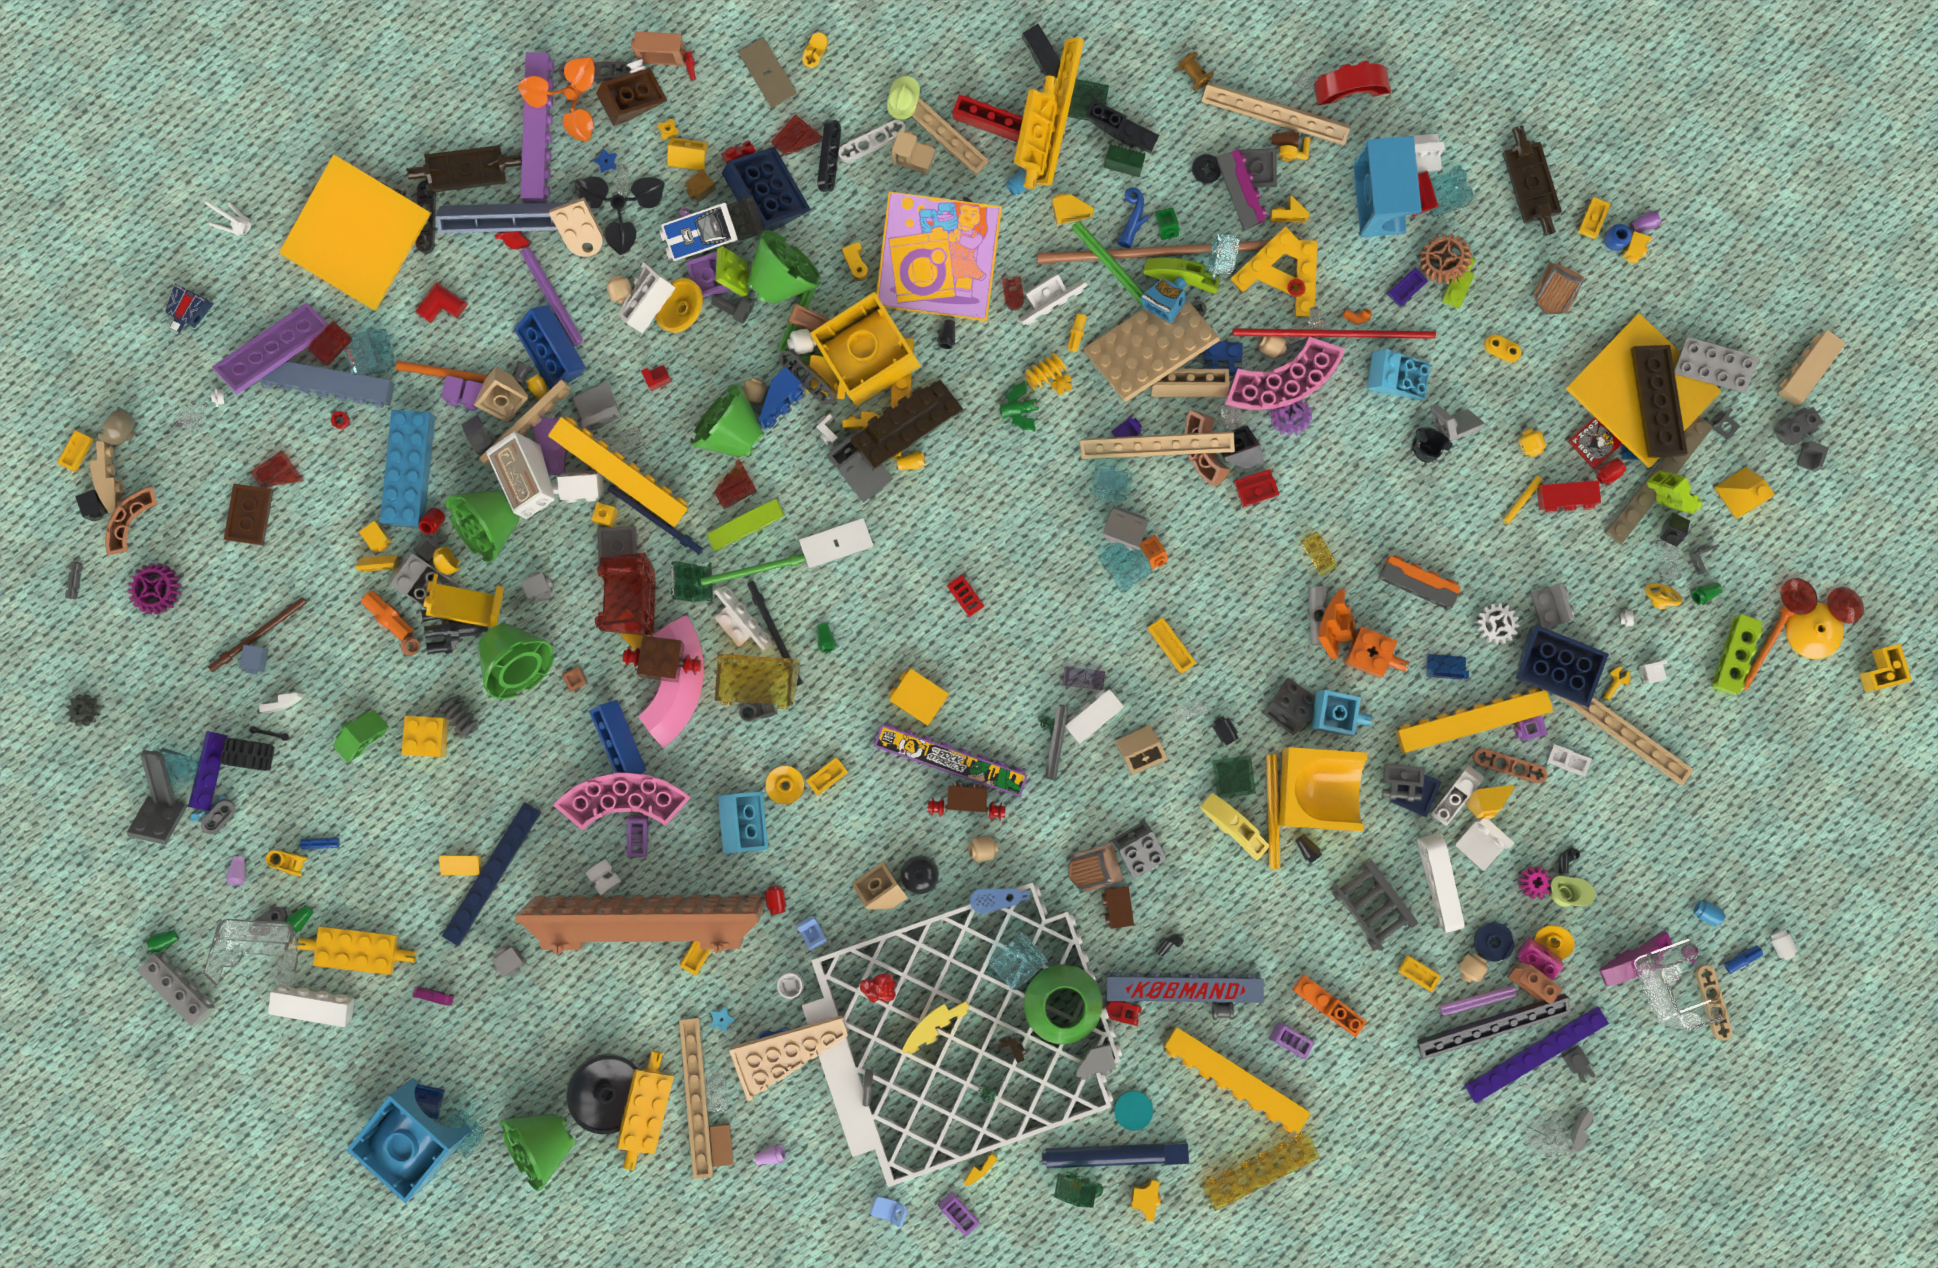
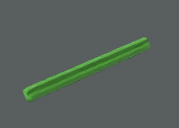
M1077 221L1072 226L1073 231L1143 307L1141 296L1145 292L1080 221Z

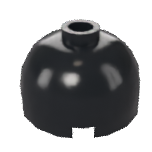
M915 856L904 863L900 877L902 884L908 891L914 894H925L935 888L939 879V871L937 865L930 858Z

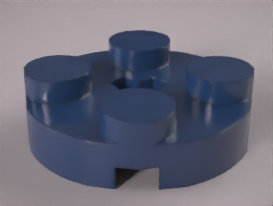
M1486 923L1475 933L1473 945L1479 956L1483 959L1497 962L1508 958L1513 952L1514 941L1512 933L1505 925ZM1497 937L1498 946L1494 945L1491 947L1489 940Z

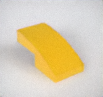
M990 1152L981 1168L974 1164L964 1180V1185L969 1186L983 1177L994 1165L998 1155Z

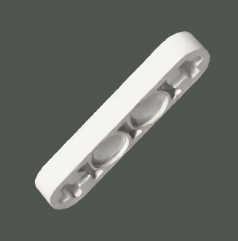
M893 120L842 145L838 152L840 160L844 163H850L894 142L898 134L897 131H893L894 126L902 127L900 131L904 132L906 130L905 124L901 120ZM886 129H889V132H891L892 137L889 138ZM879 133H883L886 136L882 142H878L875 139V136ZM860 142H868V149L861 150L858 147ZM854 145L856 147V151L858 152V154H855V151H853ZM844 150H847L848 152L853 151L850 153V157L848 158L846 155L842 156L844 155Z

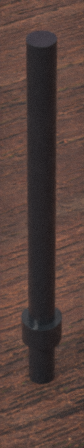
M754 581L748 582L747 586L753 596L752 600L758 606L796 687L803 684L764 603L765 599L762 593H759Z

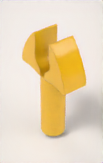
M1623 666L1609 672L1613 681L1603 695L1606 700L1612 698L1620 684L1629 685V670L1626 671L1623 678L1619 679V672Z

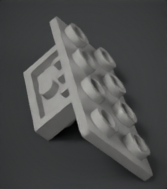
M1686 337L1674 372L1678 375L1746 393L1759 357L1709 341Z

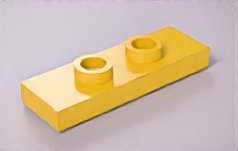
M1163 617L1147 627L1149 633L1180 675L1196 664V661Z

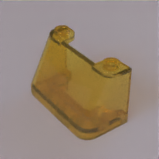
M718 654L715 701H721V705H732V702L777 705V709H789V706H793L801 659Z

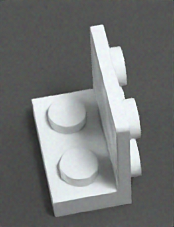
M1480 817L1455 843V847L1477 867L1485 871L1503 849H1510L1514 842L1489 819Z

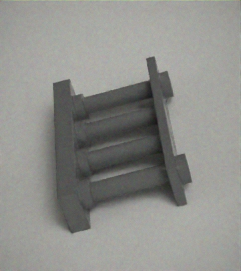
M1368 859L1362 863L1365 867L1363 872L1342 888L1335 884L1331 886L1334 890L1332 894L1338 902H1343L1368 936L1367 942L1372 949L1382 951L1384 947L1380 942L1403 925L1413 928L1419 923L1375 863ZM1367 878H1373L1376 882L1375 888L1351 904L1345 895ZM1384 893L1388 899L1386 904L1363 920L1357 910L1377 895ZM1396 909L1400 915L1398 920L1375 936L1369 926L1390 910L1394 911Z

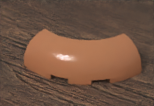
M1189 410L1185 424V434L1212 432L1215 418L1198 411ZM1216 453L1188 454L1189 460L1193 462L1197 469V473L1213 486L1222 483L1231 470L1220 461Z
M152 486L134 492L124 499L113 512L105 537L107 556L128 551L126 541L129 525L132 520L146 509L157 505Z

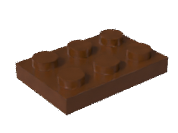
M233 484L223 540L264 546L274 490Z

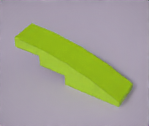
M774 499L708 533L707 537L714 551H719L733 542H737L752 533L762 530L784 517L785 513L778 499Z

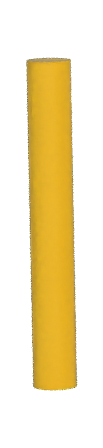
M1540 476L1535 477L1504 517L1503 521L1506 524H1510L1543 481Z

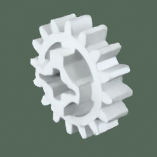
M1502 603L1497 604L1496 607L1494 604H1491L1489 609L1487 607L1482 609L1484 613L1478 614L1481 620L1476 621V624L1480 625V628L1476 630L1482 631L1480 638L1487 637L1486 643L1493 640V645H1498L1499 641L1502 645L1506 643V640H1513L1511 635H1517L1514 628L1519 627L1518 624H1515V621L1519 618L1513 617L1515 611L1509 612L1508 605L1502 608ZM1492 612H1499L1497 616L1489 615ZM1499 620V625L1501 627L1497 628V624L1495 623V621ZM1499 632L1506 633L1501 637L1496 636Z

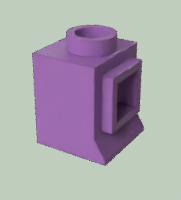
M1542 715L1515 723L1514 732L1521 741L1548 734ZM1534 723L1537 732L1529 734L1526 725Z

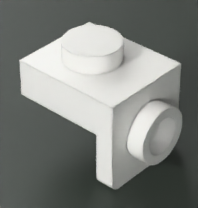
M830 414L827 417L824 415L817 422L816 428L822 434L819 437L827 445L831 443L834 446L839 441L838 437L827 427L834 419Z

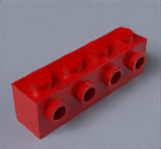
M960 94L953 109V120L1018 143L1023 120L1022 115L1010 113L1005 109H999L988 103Z

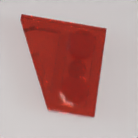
M795 114L771 141V144L787 156L821 142L822 136Z

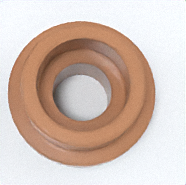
M406 637L401 642V651L408 656L415 655L420 649V643L415 637Z

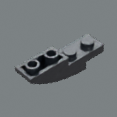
M1095 100L1092 101L1085 115V118L1110 136L1130 147H1138L1150 154L1160 136L1126 119V115Z

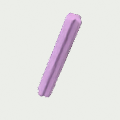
M1509 986L1440 1005L1442 1015H1449L1512 998L1517 994L1514 986Z

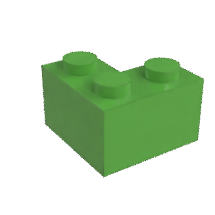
M375 710L369 713L364 712L357 717V720L353 722L350 720L342 726L343 730L336 736L337 740L333 747L349 763L361 756L369 744L381 738L389 726Z

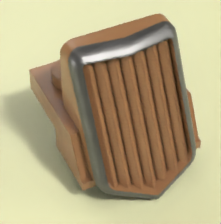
M1549 262L1542 279L1536 287L1533 298L1536 299V303L1545 314H1567L1585 278L1562 265H1555Z
M1112 843L1074 854L1069 862L1068 878L1083 892L1123 880Z

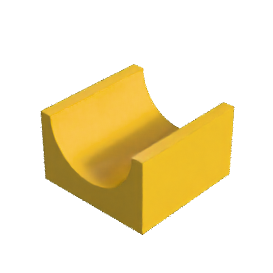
M875 292L810 333L847 395L857 407L921 367Z

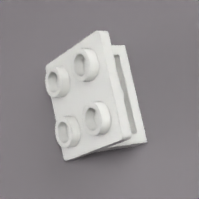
M1438 134L1414 136L1417 172L1441 171V154L1445 146L1444 142H1439Z

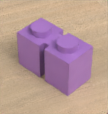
M447 375L441 398L448 405L457 407L458 404H463L465 409L476 411L478 407L474 406V403L483 384L469 380L464 382V379Z

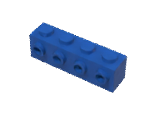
M618 700L600 704L590 710L589 713L614 773L641 774L647 771Z

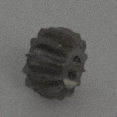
M78 694L76 699H69L71 705L65 706L69 709L65 715L71 716L68 720L69 722H75V725L80 727L82 725L90 726V722H97L94 716L101 715L99 712H96L101 706L95 705L97 702L96 698H91L88 694L84 696Z

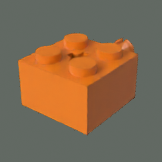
M1360 627L1356 631L1355 640L1352 641L1344 664L1377 678H1382L1389 666L1405 673L1409 661L1394 656L1393 652L1398 642L1397 640ZM1372 649L1374 655L1369 656L1370 653L1367 650Z

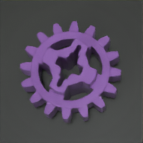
M1301 399L1293 404L1273 409V412H1270L1271 424L1274 425L1275 431L1280 430L1281 435L1287 432L1288 437L1292 433L1298 436V431L1305 432V426L1310 427V421L1312 420L1311 407H1308L1307 401L1302 403Z

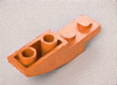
M1304 974L1301 975L1291 989L1354 1037H1357L1367 1023L1366 1020Z

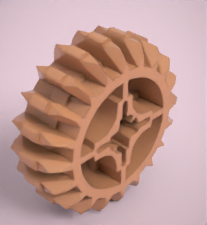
M1443 233V238L1439 239V236L1436 235V241L1429 239L1430 246L1424 245L1425 251L1420 254L1422 257L1420 264H1422L1421 269L1425 272V276L1427 278L1431 276V281L1434 282L1438 279V283L1441 284L1445 280L1446 284H1449L1450 279L1456 282L1457 276L1463 278L1462 271H1469L1467 266L1472 264L1470 260L1472 253H1470V246H1466L1467 241H1461L1459 235L1454 239V234L1451 233L1447 237ZM1452 247L1460 251L1461 257L1453 254ZM1431 260L1439 264L1440 270L1431 265Z

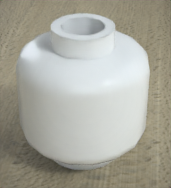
M806 328L792 331L790 339H787L789 350H793L797 355L811 353L816 346L814 339L810 335L811 332Z

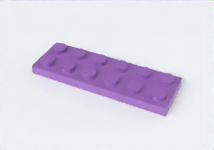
M306 302L213 365L212 368L232 391L238 395L331 331L330 325Z

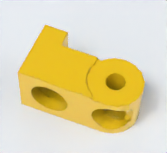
M860 242L842 248V253L850 272L857 281H863L868 276V268L859 256L863 252Z

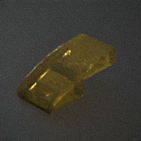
M1317 531L1300 541L1321 576L1338 567L1333 555Z

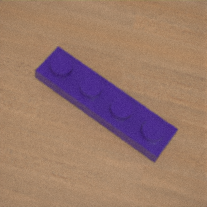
M206 731L188 807L206 811L210 810L221 766L220 758L223 742L228 735Z

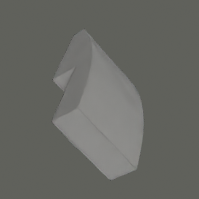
M1585 1108L1576 1119L1569 1140V1147L1577 1152L1586 1146L1589 1135L1584 1130L1593 1124V1118L1595 1117L1591 1111Z

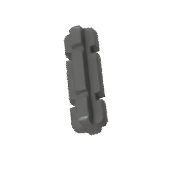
M70 563L71 572L68 575V590L65 593V598L77 599L78 592L76 591L79 589L81 578L79 572L82 571V563Z

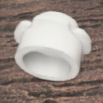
M1625 609L1624 613H1620L1621 624H1625L1627 628L1628 626H1633V611Z

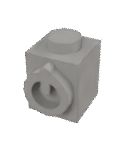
M534 572L529 575V578L521 581L527 598L531 601L533 600L534 603L551 597V593H553L551 589L554 586L552 579L544 573Z
M507 945L493 955L495 958L493 960L495 964L493 967L497 974H502L503 977L508 975L510 977L521 971L519 967L526 963V960L516 946L510 947Z

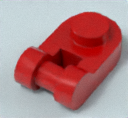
M1111 1001L1107 1004L1106 1010L1110 1019L1138 1026L1139 1020L1137 1019L1142 1007L1121 1001ZM1126 1009L1131 1010L1130 1018L1125 1017Z

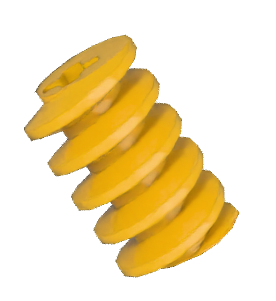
M1051 353V359L1045 357V363L1038 361V367L1032 365V371L1029 369L1025 370V378L1034 392H1036L1035 385H1038L1040 388L1043 387L1042 381L1049 384L1048 377L1055 380V373L1062 376L1061 369L1067 372L1062 360L1055 353Z

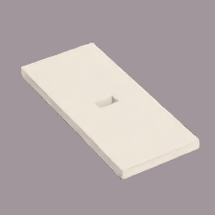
M864 518L799 540L809 569L874 547ZM834 540H837L838 547L835 546Z

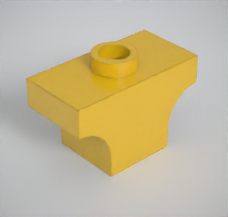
M1150 1178L1149 1182L1143 1186L1133 1185L1130 1204L1132 1208L1143 1211L1146 1221L1154 1222L1156 1206L1159 1207L1161 1195L1158 1194L1160 1182L1157 1178Z

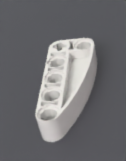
M1437 833L1417 839L1420 856L1444 933L1463 929L1465 927L1445 840Z

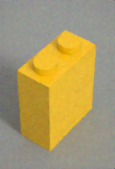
M910 668L909 671L905 670L899 678L902 682L898 688L894 686L888 696L891 697L889 701L921 723L929 726L948 698L949 693Z

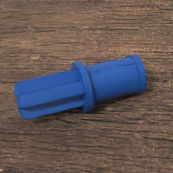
M1756 945L1744 953L1739 952L1738 956L1723 964L1729 974H1732L1744 966L1748 967L1749 963L1763 956V951Z

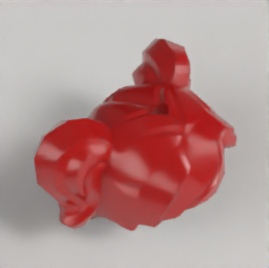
M879 974L870 981L868 979L862 980L860 982V991L873 1003L879 999L884 1002H890L896 996L894 989L896 982H893L892 974Z

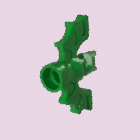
M1022 381L1018 385L1013 384L1012 391L1005 394L1008 403L1000 404L1002 419L1011 417L1013 420L1012 426H1019L1023 432L1026 430L1035 432L1034 419L1025 418L1021 414L1023 412L1029 413L1039 410V407L1034 406L1037 399L1025 400L1024 402L1017 401L1027 393L1026 383Z

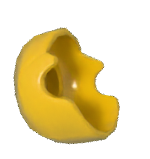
M443 546L435 550L433 564L440 573L450 575L461 569V567H458L460 560L455 559L449 548Z

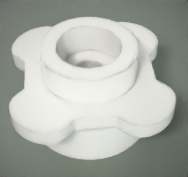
M215 386V391H211L212 402L216 403V407H219V404H224V389H218L217 386Z

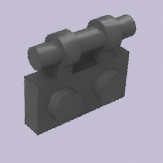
M1385 763L1383 783L1391 785L1390 789H1382V797H1389L1392 800L1401 798L1411 802L1414 800L1421 801L1422 793L1415 792V786L1423 787L1425 767ZM1398 785H1407L1408 790L1400 791L1398 790Z

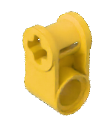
M273 850L267 854L266 863L268 866L288 874L302 876L301 870L304 861H307L308 857L284 850ZM276 854H279L281 857V861L278 864L274 862Z

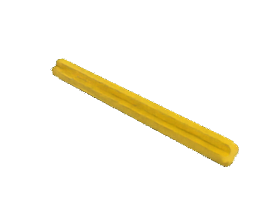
M1267 754L1269 868L1280 869L1277 755Z

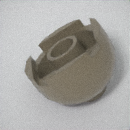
M117 407V412L113 411L101 429L105 430L103 435L99 433L97 438L110 445H121L126 440L130 442L136 434L133 431L135 427L134 418L126 410Z

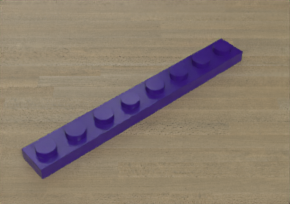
M1596 1006L1464 1086L1473 1102L1478 1103L1609 1023L1600 1008Z

